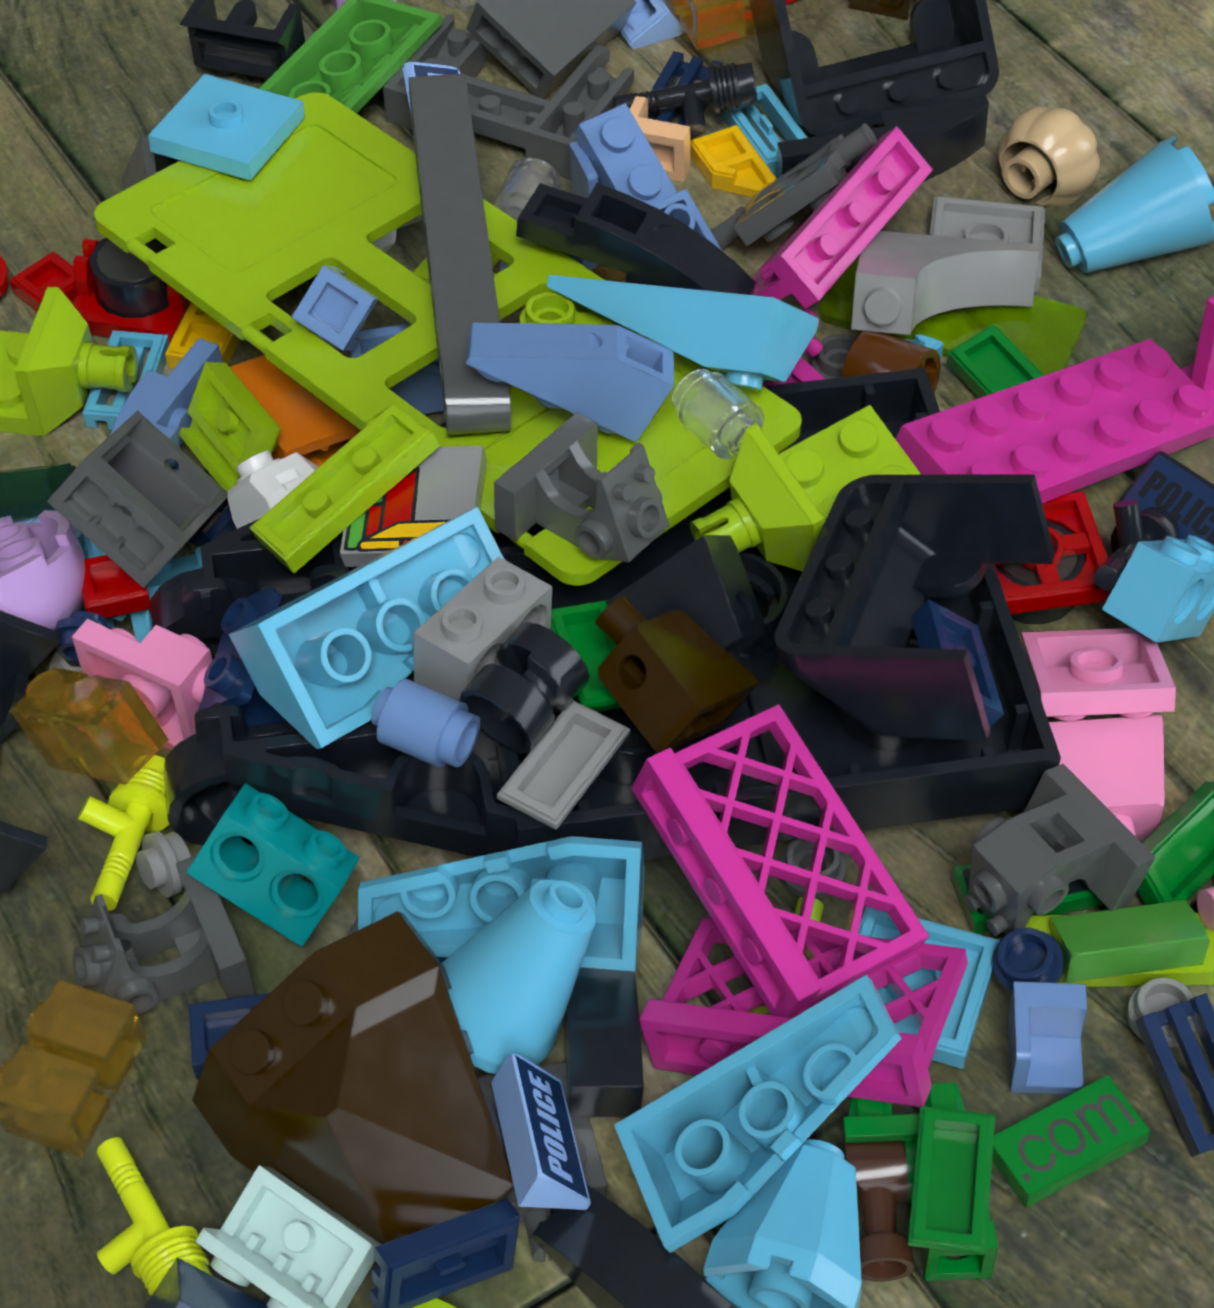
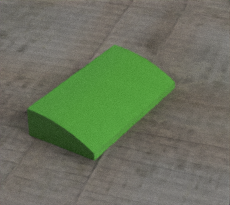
M347 0L259 89L294 99L307 93H324L330 95L355 113H358L443 24L442 15L391 0Z

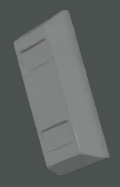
M572 701L561 712L550 729L498 792L497 799L536 821L557 830L628 737L630 729Z

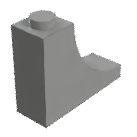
M879 231L860 254L855 278L851 330L911 335L914 327L922 320L949 310L999 305L1032 307L1039 244Z

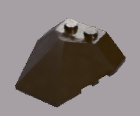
M397 911L315 951L209 1049L192 1101L228 1153L252 1172H255L259 1165L272 1167L380 1244H385L501 1201L514 1190L503 1135L489 1096L483 1095L470 1057L474 1051L467 1031L460 1028L448 990L452 989L446 969L402 912Z

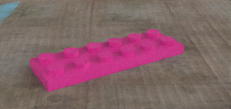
M1150 338L902 425L895 439L922 475L1035 474L1041 501L1045 503L1145 464L1159 451L1170 454L1214 437V403L1211 401L1210 396L1203 389L1196 386L1172 361L1171 356Z

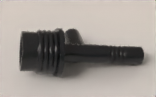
M752 62L738 65L731 63L725 64V66L722 64L720 67L718 65L714 67V63L708 64L710 79L708 81L661 88L655 91L651 90L650 92L645 91V93L615 96V104L618 107L626 103L630 109L635 97L640 96L648 99V112L682 107L683 123L685 126H690V136H700L706 131L703 103L713 102L716 118L722 117V113L724 114L726 111L728 113L737 110L741 111L744 107L758 105Z
M1125 500L1113 504L1116 526L1111 535L1113 554L1094 574L1095 583L1099 588L1103 590H1112L1139 541L1164 540L1166 536L1179 539L1177 521L1169 512L1156 507L1140 511L1139 501Z

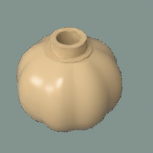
M1033 107L1026 110L1013 121L999 144L998 159L1002 168L1001 175L1006 186L1016 196L1024 199L1033 198L1057 180L1056 191L1036 202L1041 206L1058 207L1074 203L1095 182L1100 170V157L1097 151L1095 134L1090 127L1082 122L1079 116L1065 108Z

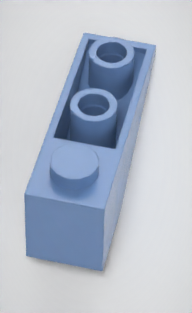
M473 322L468 331L466 364L475 368L483 377L494 382H506L526 391L547 407L563 408L573 414L579 412L597 422L598 430L607 434L617 433L634 442L638 441L674 387L673 351L619 325Z

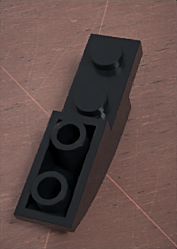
M984 96L880 112L879 127L871 129L878 141L885 133L898 126L933 169L923 181L925 182L963 162L985 145L989 102L987 97ZM854 131L777 142V178L840 134L845 138ZM872 147L853 159L851 165L846 168V172L849 173Z
M539 183L517 220V237L627 273L626 283L753 295L756 282L733 259L705 237L658 208L599 183H596L588 198Z

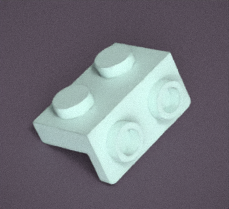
M262 1165L257 1167L221 1229L203 1227L195 1240L197 1244L214 1255L210 1265L217 1273L243 1287H248L250 1283H253L270 1296L266 1304L268 1308H347L375 1262V1247L382 1245L272 1167Z

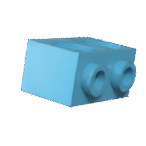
M1188 535L1186 540L1166 536L1164 540L1139 541L1102 610L1156 643L1201 636L1214 612V545L1193 535Z

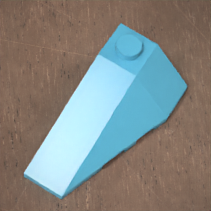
M549 275L547 282L548 288L706 368L725 374V385L742 389L762 390L763 380L786 382L815 335L819 318L774 297Z
M475 507L230 633L229 636L259 694L316 749L323 748L371 720L374 705L381 692L388 686L394 688L398 682L406 679L414 671L413 633L497 557L502 559L504 557L479 508Z
M570 836L364 881L360 883L358 888V930L397 911L402 912L437 957H449L536 882L545 879L561 880L579 887L586 894L595 913V925L581 967L636 971L643 922L645 882L643 844L639 841Z
M867 974L614 1124L662 1244L670 1253L734 1216L902 1039L874 983Z

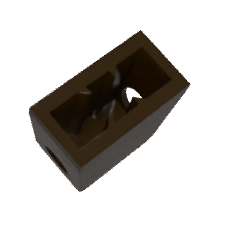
M622 596L608 605L595 621V625L616 646L598 667V677L657 754L668 748L672 750L720 728L760 683L697 623L680 610L675 609L647 620L625 596Z

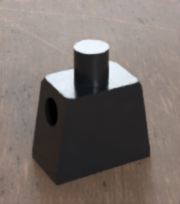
M731 535L701 536L606 601V604L610 605L619 597L625 596L647 620L675 609L686 613L745 668L746 666L739 654L766 636V626Z

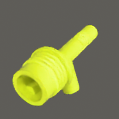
M152 754L136 756L131 760L128 770L121 776L118 786L111 792L108 804L89 795L77 817L78 820L115 837L90 898L93 904L95 896L102 894L108 911L114 910L118 904L145 832L162 831L170 825L167 819L163 776L165 758Z
M114 1137L103 1142L97 1149V1155L108 1176L111 1178V1182L120 1195V1199L133 1223L97 1252L102 1266L109 1273L116 1275L131 1263L133 1274L142 1280L150 1296L153 1295L176 1258L213 1276L209 1269V1259L203 1252V1248L195 1241L199 1232L191 1226L169 1227L148 1185L144 1182V1178L138 1171V1167L135 1165V1161L124 1140L120 1137Z

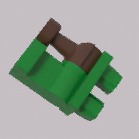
M931 1083L932 1087L924 1106L966 1111L956 1083ZM851 1097L848 1117H843L841 1151L844 1153V1160L856 1167L857 1204H860L865 1235L859 1238L861 1279L875 1282L901 1279L914 1271L912 1246H908V1238L897 1233L896 1204H912L920 1107H918L919 1114L893 1115L892 1103ZM989 1212L985 1255L921 1247L924 1281L992 1278L998 1244L994 1220H990ZM968 1255L967 1257L958 1260L948 1259L944 1257Z

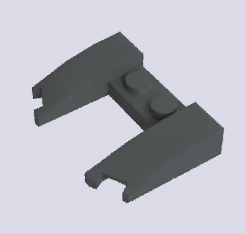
M447 14L443 19V24L406 63L420 62L447 65L457 68L461 74L465 73L474 133L525 148L526 166L571 180L569 143L578 141L574 134L578 125L616 108L615 96L628 93L634 82V70L629 67L623 70L617 78H614L603 69L610 61V51L606 47L596 44L550 101L475 78L490 52L470 32L455 29L454 14ZM403 65L383 86L385 116L387 122L412 129L411 113L402 69Z

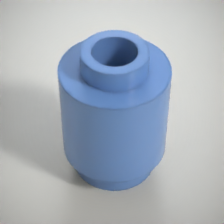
M409 679L401 680L394 688L386 687L379 695L371 717L372 724L377 726V739L380 743L439 768L443 767L446 763L457 768L462 766L472 752L480 730V717L468 712L466 703Z

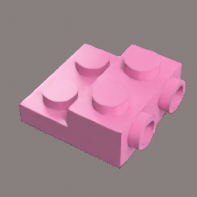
M86 619L74 633L72 640L95 714L171 751L179 742L196 733L194 715L199 710L206 687L204 675L208 666L213 661L210 649L192 635H178L158 625H155L140 643L133 635L123 629L113 628L111 630Z
M1117 628L1021 633V644L1047 717H1054L1063 721H1076L1083 719L1087 715L1120 714L1128 718H1144L1150 716L1153 712H1175L1176 686L1160 648L1156 642L1135 629Z

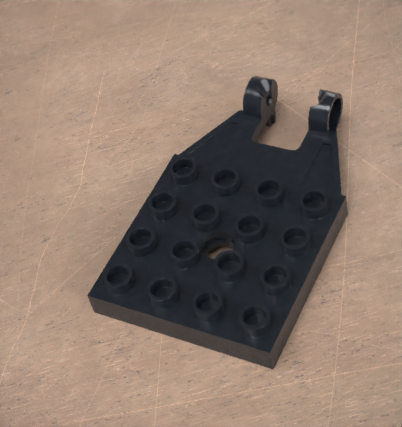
M925 368L764 386L795 407L801 414L802 422L799 438L781 452L868 405H871L894 438H896L902 425L940 412ZM446 422L441 423V427L446 428ZM729 487L661 534L630 562H621L594 582L580 586L568 585L559 581L524 554V550L501 532L497 534L490 528L489 530L506 561L552 586L551 609L609 600L694 542L695 539L690 529V522L699 517L704 518L726 506V503L732 500L731 490ZM257 520L200 546L202 568L176 575L161 584L151 597L149 607L150 631L155 625H158L178 635H192L210 649L212 660H214L223 632L221 620L229 606L237 599L246 598L268 587H272L282 594L279 605L281 607L357 568L345 567L340 556L343 531L296 573L291 572L257 540L249 528ZM535 523L527 532L535 536L544 528ZM756 546L743 550L739 555L766 626V636L739 655L747 670L760 683L720 728L672 750L674 753L679 752L779 704L860 830L1026 808L1044 771L1058 766L1061 760L993 563L988 564L981 582L966 595L958 598L925 597L924 602L929 599L978 625L1004 715L990 727L991 733L988 741L887 737L869 730L783 665L774 636L803 571L766 561ZM914 627L905 648L919 647ZM414 671L406 679L414 682ZM576 696L573 701L579 703L578 698ZM222 702L212 704L213 707L197 711L194 715L196 733L179 742L165 758L163 776L168 822L174 832L178 833L182 838L190 843L202 846L246 783L260 793L274 796L285 805L289 812L300 818L475 857L570 836L639 841L643 844L644 860L673 856L631 789L646 759L656 755L657 752L651 747L622 708L597 712L629 728L630 734L557 830L536 821L497 799L498 792L530 752L525 754L512 752L498 745L481 730H479L472 752L462 766L457 768L446 763L443 767L439 768L380 743L377 739V726L373 725L371 720L323 748L316 749L288 721L246 726L243 709L237 705L223 706ZM553 711L555 717L554 721L557 719V717L561 714L562 711ZM768 730L749 739L745 758L781 769L785 753L771 731ZM737 745L726 751L735 754ZM706 762L698 763L687 769L699 789L725 797L731 770ZM793 767L792 773L798 774ZM741 774L735 800L772 812L778 785ZM788 789L782 815L818 827L822 810L813 796ZM713 811L719 820L721 813ZM731 817L727 834L736 847L764 844L768 828ZM830 825L829 830L835 832L833 827ZM778 832L776 842L800 838ZM240 836V838L247 844H253L247 838Z

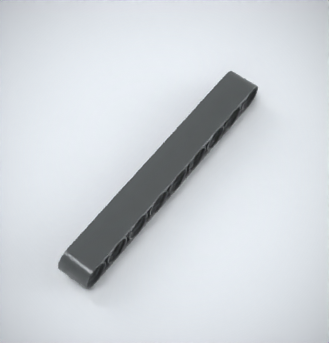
M466 74L409 77L411 121L447 436L511 431L509 384L488 380L478 373L475 368L466 364L468 331L472 323H500Z

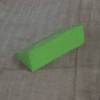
M1186 900L1119 908L1112 912L1104 910L1051 917L1049 922L1053 938L1057 941L1063 953V975L1065 982L1201 965L1204 962L1210 942L1205 927Z

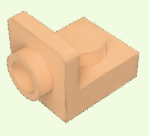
M636 96L630 108L632 115L671 180L685 182L691 168L690 126L648 119V99Z

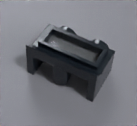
M194 0L179 24L188 29L195 66L211 68L216 75L221 77L243 74L259 77L265 83L305 43L300 5L289 4L274 30L254 26L258 18L255 3L251 0L237 2L225 21L217 19L214 0Z

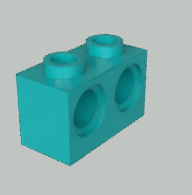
M245 783L186 873L300 947H303L342 890L360 857L345 848L344 844L333 834L317 830L289 812L285 805L274 796L260 793ZM240 836L250 840L256 847L244 842ZM298 874L306 876L314 884L306 882Z

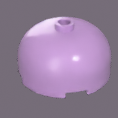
M44 510L38 515L40 522L29 524L23 522L14 523L11 515L0 518V610L54 630L58 620L70 618L72 613L79 612L84 602L82 588L85 575V556L73 526L57 511Z

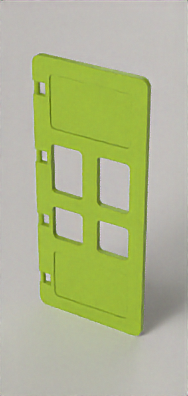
M313 92L295 98L303 101L305 118L251 181L178 161L101 202L94 211L96 228L103 236L127 254L132 253L148 265L152 273L242 341L246 339L265 354L268 361L358 429H364L392 403L396 402L433 432L440 447L483 446L487 461L480 512L487 526L497 534L500 532L495 530L494 482L574 415L563 408L547 407L537 401L532 394L509 384L511 431L447 436L446 428L437 425L390 390L394 385L438 359L430 284L372 244L422 214L415 152L330 95ZM483 199L490 253L509 265V267L494 275L500 320L526 305L527 301L534 295L543 292H556L547 287L549 275L604 280L562 251L517 237V221ZM156 238L168 248L156 254L144 244ZM323 265L337 266L346 272L345 276L378 297L379 301L413 325L356 358H349L334 349L271 301L316 276ZM572 300L578 312L597 313ZM616 322L617 325H619V326H621V327H623V328H625V329H627V330H629V331H631V332H634V333H636V334H638V335H640V336H642V337H644V338H646V339L652 341L651 339H649V338H647V337H645V336H643V335H641V334H639V333H637V332H635V331H633V330H631V329H629V328H627V327H625V326H623V325H621V324H619V323ZM272 325L282 332L284 336L272 341L260 330ZM673 351L674 387L637 442L617 433L607 434L598 430L597 469L602 473L604 471L608 473L630 454V449L638 442L644 445L649 464L655 470L654 479L662 494V503L670 525L661 533L663 534L730 487L729 480L746 428L757 423L779 453L799 438L802 422L800 412L764 386H762V390H749L725 385V374L706 368ZM589 506V507L586 508V510H590V509H594V508H592V507ZM546 528L535 536L526 531L516 541L509 538L524 550V554L559 581L568 585L580 586L592 583L622 562L591 558L579 547Z

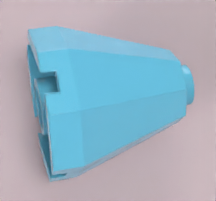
M805 1140L734 1216L726 1221L713 1238L703 1268L704 1276H707L706 1281L734 1308H860L862 1281L856 1167L844 1160V1153L838 1147L821 1140Z

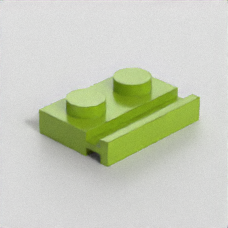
M205 362L187 411L192 418L190 427H181L179 436L214 480L228 492L237 484L236 481L241 478L236 469L239 464L264 451L269 450L270 454L274 452L281 428L226 363Z

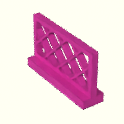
M898 126L885 133L878 140V143L865 154L820 206L806 216L751 277L756 282L753 295L774 297L781 300L792 293L805 309L818 302L932 172L933 169Z
M779 704L679 752L674 753L671 748H668L646 759L631 789L772 1016L794 1018L813 1002L921 946L930 937ZM770 730L785 753L782 768L745 758L749 739ZM737 745L735 754L726 751ZM706 762L731 770L725 797L699 789L687 769L698 763ZM793 767L798 774L792 773ZM741 774L778 785L772 812L735 800ZM788 789L813 796L822 810L818 827L782 815ZM713 811L721 813L719 820ZM731 817L768 828L762 855L736 848L727 834ZM830 825L833 827L835 832L829 830ZM778 832L815 843L809 871L772 859ZM826 847L851 855L859 868L856 886L820 874ZM751 870L757 871L756 878L754 877ZM768 875L805 887L799 915L773 907L765 894ZM868 883L873 889V891L867 889ZM816 890L852 902L847 930L810 919ZM867 906L888 913L900 931L901 936L885 943L859 935L858 931L863 907ZM788 929L795 931L794 939ZM806 935L843 946L837 970L820 979L817 977L803 954ZM855 950L865 953V955L853 961Z
M702 918L663 1000L649 999L639 1019L654 1069L698 1075L792 1019L748 1012L764 1004L754 986L733 996L725 983L745 974V971L735 956L714 966L707 959L714 943L728 945L712 918ZM788 929L794 939L795 931ZM806 935L803 954L808 956L809 960L807 961L819 978L839 968L843 946ZM869 937L885 943L892 941L890 939ZM922 944L867 974L877 990L889 984L898 995V999L885 1004L893 1023L913 1014L921 1026L917 1035L899 1033L902 1039L847 1097L915 1107L925 1105L932 1087L928 1067L968 966L965 948ZM855 950L853 961L865 955V953ZM920 969L942 971L939 979L915 991H912L902 979ZM844 987L813 1002L812 1004L808 1005V1007L804 1011L821 1002L822 1000L826 999L827 997L831 996L832 994L836 993L837 991L843 989ZM711 989H714L722 1000L710 1007L686 1004L688 1000Z

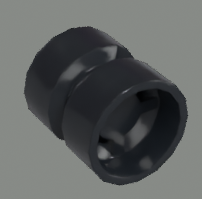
M531 622L522 623L498 649L495 657L497 664L490 663L485 665L461 692L460 701L467 704L468 712L480 717V730L498 745L520 754L528 753L535 747L553 725L555 719L553 711L560 712L565 710L585 687L590 677L586 664L567 641L552 630Z

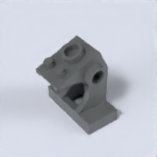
M576 412L494 482L495 530L514 541L537 523L579 547L591 558L630 562L670 525L662 503V494L654 479L655 470L649 464L644 445L638 442L630 449V454L608 473L605 471L603 473L597 469L598 423L579 412ZM589 506L592 507V508H594V509L586 510V508L589 507Z
M1063 763L1044 771L1023 813L1007 821L1003 817L993 819L977 833L972 843L969 892L964 897V901L971 911L974 912L980 908L989 918L986 924L990 932L995 936L1000 933L1006 936L1016 929L1025 928L1034 912L1038 916H1042L1052 911L1066 897L1069 891L1067 884L1078 879L1112 912L1132 901L1156 857Z
M196 856L175 863L184 893L179 901L167 912L153 919L139 923H130L129 918L123 914L110 915L101 894L95 896L90 916L80 919V930L84 937L81 946L76 947L74 950L73 969L78 985L81 988H88L97 1014L121 1012L128 1016L138 1015L150 1010L160 1001L217 979L220 980L227 999L256 995L247 960L219 894L186 873ZM175 946L180 956L172 961L155 966H140L137 962Z

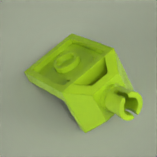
M47 287L29 333L0 330V432L46 436L83 407L89 389H114L119 392L130 393L134 388L132 382H136L138 373V357L135 347L122 345L121 347L98 345V343L93 342L88 323L58 287Z
M871 405L779 454L756 423L745 429L729 480L732 500L727 502L726 506L704 518L699 517L690 522V529L695 540L703 535H731L739 553L747 548L756 546L766 561L803 571L839 491L845 485L855 479L868 475H921V473Z

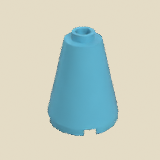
M1175 136L1159 142L1060 223L1061 235L1055 238L1057 249L1064 263L1069 268L1077 266L1081 272L1089 273L1207 245L1214 241V221H1212L1208 207L1214 203V188L1194 152L1187 145L1177 150L1174 146L1178 138Z
M552 879L536 882L442 962L452 989L448 990L457 1020L461 1030L467 1031L474 1051L470 1055L473 1066L496 1074L509 1054L520 1055L539 1066L552 1051L596 920L594 910L586 894L576 885L567 881Z

